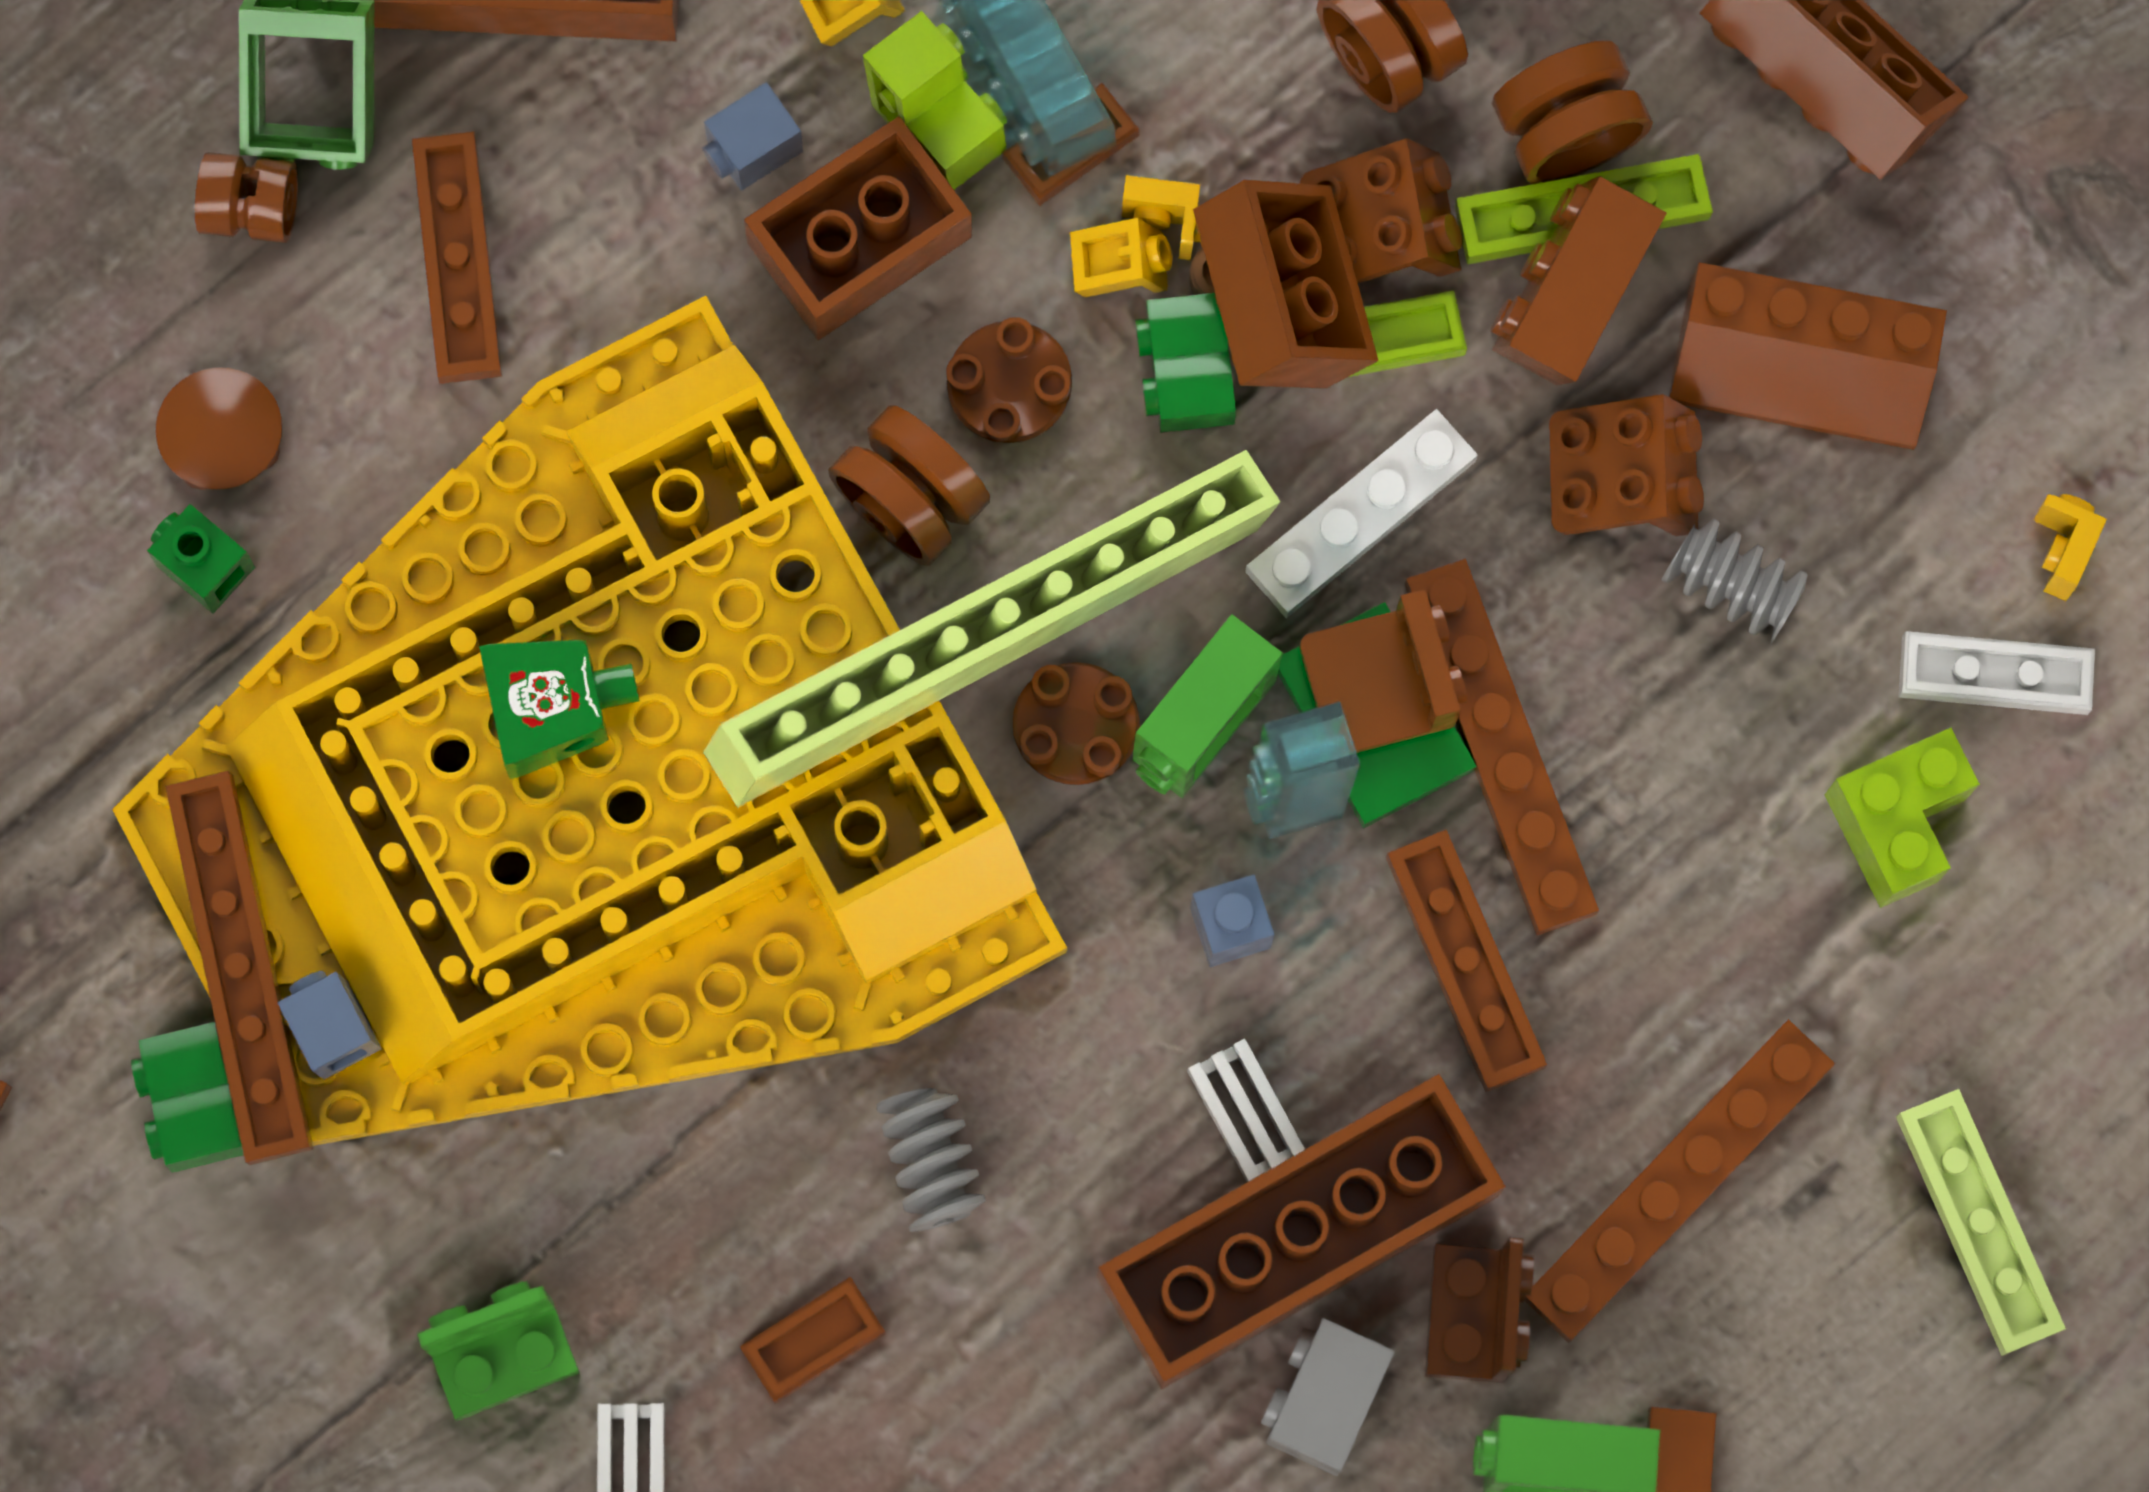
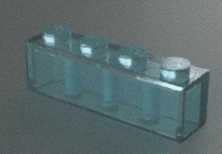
M938 0L945 12L956 9L964 24V27L958 29L960 39L974 63L982 59L985 61L993 78L986 81L990 94L1004 114L1012 110L1022 128L1015 132V136L1031 166L1041 162L1048 177H1051L1098 153L1100 154L1114 146L1117 147L1114 124L1044 0Z
M1333 703L1264 723L1259 745L1253 747L1255 759L1250 761L1252 773L1247 774L1248 787L1244 788V796L1253 824L1256 825L1264 822L1268 837L1272 839L1341 819L1360 765L1341 703Z

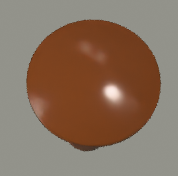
M1009 317L1001 322L986 325L973 332L960 344L946 368L948 397L959 420L976 435L999 443L1023 442L1046 432L1059 420L1065 411L1072 391L1071 367L1060 344L1049 333L1020 317Z
M209 368L198 371L176 384L161 404L156 420V440L159 451L168 467L194 489L223 490L241 486L259 476L264 470L272 467L279 457V446L282 438V417L279 406L269 389L257 378L246 372L232 368Z
M1071 662L1041 667L1034 673L1032 680L1022 690L1013 712V735L1024 760L1042 776L1055 782L1069 785H1084L1098 782L1119 770L1134 751L1135 735L1140 728L1139 711L1129 683L1104 668L1088 663Z

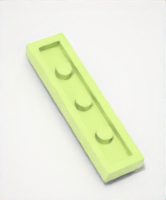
M1957 1089L1899 1113L1896 1119L2001 1356L2065 1330V1325L1960 1090Z

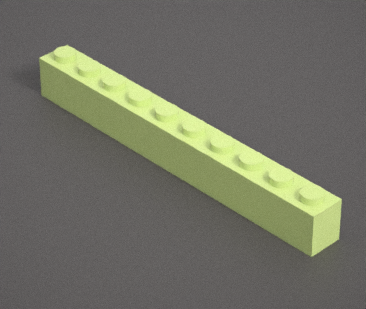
M1244 450L720 724L703 753L736 806L739 807L1257 532L1279 505L1280 500L1248 451Z

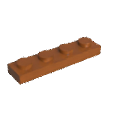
M473 131L413 138L414 165L439 383L445 384L502 377L475 133Z
M1447 829L1388 852L1386 855L1388 865L1485 1093L1545 1069L1547 1066L1546 1060Z

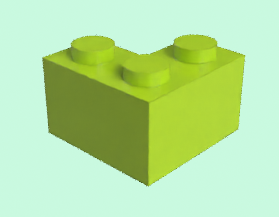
M920 11L862 55L871 104L886 123H889L898 116L901 117L955 190L1007 150L1004 130L1007 118L1000 106L989 94L983 93L979 97L965 82L968 79V74L962 65L961 59L965 50L954 32L944 23L936 27L923 11Z
M1951 727L1836 778L1824 794L1880 908L1937 883L1951 869L1929 825L1927 817L1965 801L1980 785Z

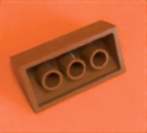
M1709 0L1699 13L1711 24L1712 32L1717 39L1726 46L1741 51L1756 65L1758 75L1766 84L1774 89L1783 90L1801 107L1804 118L1813 127L1823 132H1829L1847 149V155L1855 166L1866 173L1874 174L1880 180L1901 167L1969 98L1863 0Z
M1699 262L1688 287L1669 397L1684 406L1914 450L1918 442L1938 368L1947 310Z

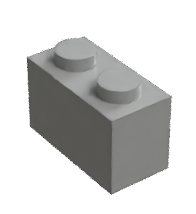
M1325 1318L1320 1322L1316 1333L1303 1328L1288 1361V1364L1299 1369L1289 1392L1278 1387L1276 1388L1261 1421V1424L1272 1428L1266 1444L1334 1476H1338L1343 1469L1395 1351Z

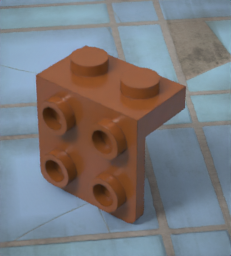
M1405 138L1308 171L1301 177V184L1331 186L1357 283L1411 266L1438 277L1462 270L1458 252L1462 247V233L1457 220L1451 214L1447 192L1452 185L1451 174L1446 161L1439 152Z
M1660 394L1561 410L1552 415L1549 422L1551 522L1556 531L1570 535L1650 523L1675 537L1688 535L1694 525L1699 530L1698 513L1702 511L1704 506V492L1702 484L1697 477L1696 452L1702 446V431L1694 411L1670 397Z
M1426 589L1400 595L1396 611L1312 632L1302 638L1300 643L1301 656L1326 743L1333 755L1338 757L1347 756L1450 729L1455 726L1461 711L1459 704L1467 702L1466 688L1459 667L1457 665L1448 667L1442 647L1443 643L1449 642L1446 619L1440 605L1430 607Z

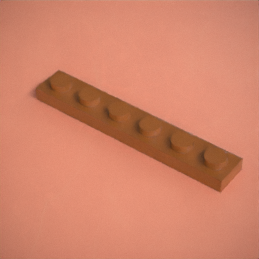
M1466 558L1406 578L1404 585L1407 593L1426 589L1430 607L1440 605L1443 610L1449 632V642L1442 644L1448 667L1456 665L1459 667L1467 693V702L1459 704L1461 711L1456 723L1463 742L1477 766L1475 769L1477 779L1536 935L1538 936L1596 916L1599 908Z
M224 771L165 786L245 1163L254 1165L314 1150L287 1022L277 1003L282 999L234 776L229 771Z
M1788 1019L1532 1286L1531 1295H1525V1302L1570 1343L1836 1063Z

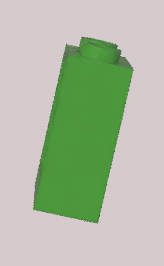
M375 0L243 1L239 7L240 155L257 156V160L259 158L292 162L295 159L319 160V164L322 167L329 169H349L355 167L357 162H366L374 145ZM265 35L353 41V128L265 123Z
M1231 614L1137 730L1132 759L1139 765L1135 771L1136 774L1160 794L1165 795L1169 790H1172L1183 799L1276 683L1283 653Z
M1499 1415L1487 1427V1430H1482L1481 1436H1476L1473 1455V1475L1484 1476L1483 1492H1656L1660 1429Z

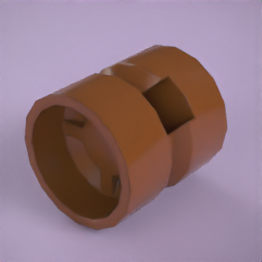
M206 152L202 158L197 177L195 193L196 230L201 234L234 237L240 229H246L251 239L287 243L292 234L298 196L297 165L292 161L259 158L253 166H247L242 156Z

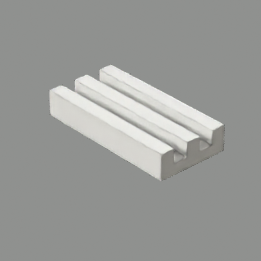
M1245 1038L1233 1044L1231 1048L1225 1051L1221 1050L1212 1055L1210 1059L1188 1068L1187 1072L1246 1182L1251 1181L1305 1150ZM1237 1060L1240 1061L1287 1148L1286 1150L1277 1153L1230 1066L1231 1063ZM1216 1071L1219 1073L1265 1161L1257 1165L1251 1159L1207 1077Z
M650 1403V1405L598 1404L597 1492H612L613 1419H624V1492H638V1419H650V1492H665L664 1403Z

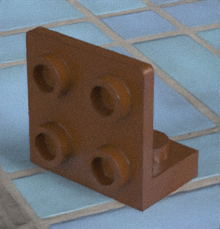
M1510 1237L1501 1249L1434 1245L1425 1377L1503 1383L1515 1371V1368H1520L1521 1361H1527L1530 1323L1529 1321H1519L1520 1302L1524 1303L1525 1295H1531L1534 1256L1523 1255V1238Z

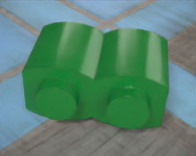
M1208 293L1146 300V318L1135 319L1139 357L1151 356L1154 378L1142 379L1146 416L1158 415L1160 433L1235 425L1236 407L1228 340L1220 309L1216 302V294Z
M211 1022L138 1040L141 1058L131 1060V1068L139 1097L150 1096L154 1120L144 1122V1128L153 1160L163 1158L165 1166L174 1173L243 1156L216 1023Z

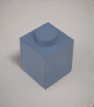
M767 82L704 121L708 144L703 146L702 150L706 159L721 179L730 175L741 191L803 152L801 130Z
M1255 874L1193 893L1190 910L1210 968L1271 949L1275 934Z
M324 971L309 974L289 987L292 995L277 1002L311 1070L324 1080L382 1049L348 981L337 972L328 976Z

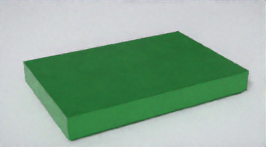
M1384 602L1343 624L1378 616L1381 614L1389 613L1391 611L1389 610L1386 602ZM1300 646L1282 655L1278 675L1363 829L1475 771L1477 766L1455 726L1450 729L1347 756L1338 757L1333 755L1326 743L1301 656Z

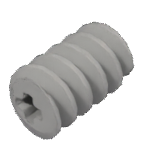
M1713 518L1699 530L1694 525L1661 580L1665 583H1670L1682 572L1685 573L1683 594L1691 596L1704 585L1707 586L1705 607L1713 609L1726 598L1729 599L1727 620L1733 623L1749 611L1752 613L1749 633L1755 636L1768 625L1774 626L1771 639L1772 644L1805 590L1807 573L1801 570L1785 582L1782 580L1786 563L1784 559L1779 557L1763 569L1760 567L1764 550L1762 546L1757 544L1742 556L1738 554L1742 536L1737 531L1720 543L1716 541L1720 524L1718 520Z
M933 1088L905 1092L876 1104L877 1112L895 1115L882 1126L884 1137L903 1139L888 1151L891 1162L910 1164L895 1176L897 1186L905 1189H917L902 1201L904 1212L924 1214L909 1226L910 1232L929 1230L966 1218L971 1215V1211L986 1201L984 1194L965 1193L963 1188L979 1176L978 1169L958 1168L957 1161L972 1152L971 1144L951 1143L950 1140L953 1134L966 1126L964 1119L944 1118L943 1112L959 1101L957 1094H941L937 1092V1089Z

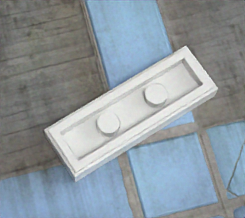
M1906 631L1902 636L1899 698L2088 715L2092 711L2095 649Z

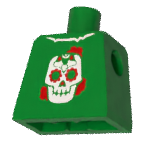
M564 640L479 646L503 762L510 779L521 777L603 744L608 740L602 709L640 701L632 663L594 671L586 641Z

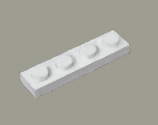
M1437 409L1434 410L1246 566L1245 572L1287 619L1474 464L1478 454Z

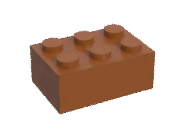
M900 116L744 219L748 245L818 341L972 238L971 212Z
M1601 176L1582 184L1578 183L1573 190L1567 188L1550 217V221L1558 225L1551 240H1547L1544 245L1538 243L1534 247L1521 271L1520 276L1528 280L1522 294L1514 300L1509 298L1506 300L1491 327L1490 332L1499 336L1492 350L1555 385L1577 382L1667 212Z
M1244 179L1193 209L1200 234L1201 246L1207 260L1216 294V302L1220 309L1231 350L1232 362L1236 369L1240 386L1326 389L1379 361L1331 186Z

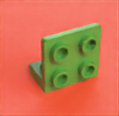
M528 1281L507 1286L490 1295L493 1305L472 1313L467 1312L466 1306L448 1309L429 1318L428 1322L431 1329L417 1334L421 1347L433 1359L456 1421L580 1373L554 1302L543 1286L530 1289Z

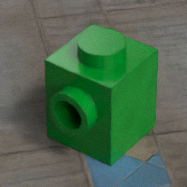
M191 504L180 515L176 512L171 513L157 526L151 536L153 544L147 550L161 571L212 614L216 612L256 568L246 550Z

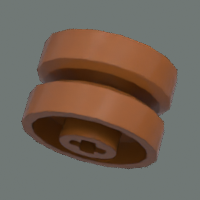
M1318 0L1316 11L1320 25L1342 66L1358 87L1377 106L1388 113H1397L1422 95L1424 87L1423 77L1432 82H1440L1467 63L1469 54L1465 38L1445 0Z
M1593 41L1551 55L1521 71L1494 94L1492 105L1504 131L1513 136H1522L1516 145L1514 153L1526 180L1530 183L1537 184L1570 178L1592 170L1618 157L1636 145L1650 132L1653 121L1641 95L1634 90L1623 89L1628 81L1630 72L1618 46L1612 41Z
M892 405L888 406L867 428L870 446L873 451L868 448L850 446L828 469L829 477L850 506L885 540L910 559L921 565L930 566L952 543L949 525L946 520L955 524L969 525L990 503V494L970 465L942 437L910 412Z

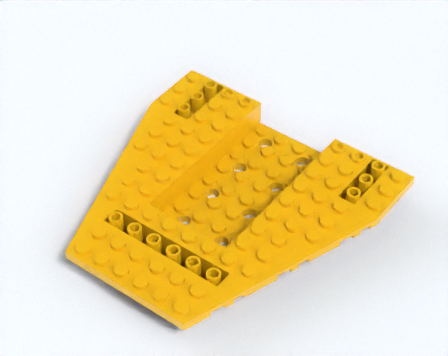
M706 295L538 381L521 398L522 403L503 422L499 420L482 437L483 442L455 470L451 468L381 539L382 543L362 564L358 562L341 579L342 584L314 612L310 610L238 682L240 686L220 706L215 705L198 723L200 726L171 755L167 754L112 809L210 997L165 786L224 771H229L233 774L281 999L283 1000L292 995L289 987L309 974L324 971L328 976L337 972L348 981L382 1048L324 1080L311 1070L287 1022L313 1146L896 1044L1067 953V946L1037 894V889L1004 816L940 701L931 704L739 807L736 806L704 755L703 751L720 724L900 631L764 383L738 348L733 345ZM789 562H803L813 570V582L805 590L791 592L784 589L778 583L777 577L780 569ZM680 620L689 621L700 630L698 643L692 649L684 652L671 650L663 642L667 627ZM583 640L587 643L594 671L632 663L640 701L602 709L608 735L606 742L521 777L509 778L503 762L479 646L503 643ZM450 740L460 741L470 751L467 764L459 771L451 773L443 772L435 767L433 759L436 749L444 742ZM625 791L641 795L646 802L643 815L640 819L630 824L616 822L610 817L608 812L612 799L617 794ZM508 852H518L524 855L530 863L527 876L524 880L514 885L502 884L493 875V867L496 860Z

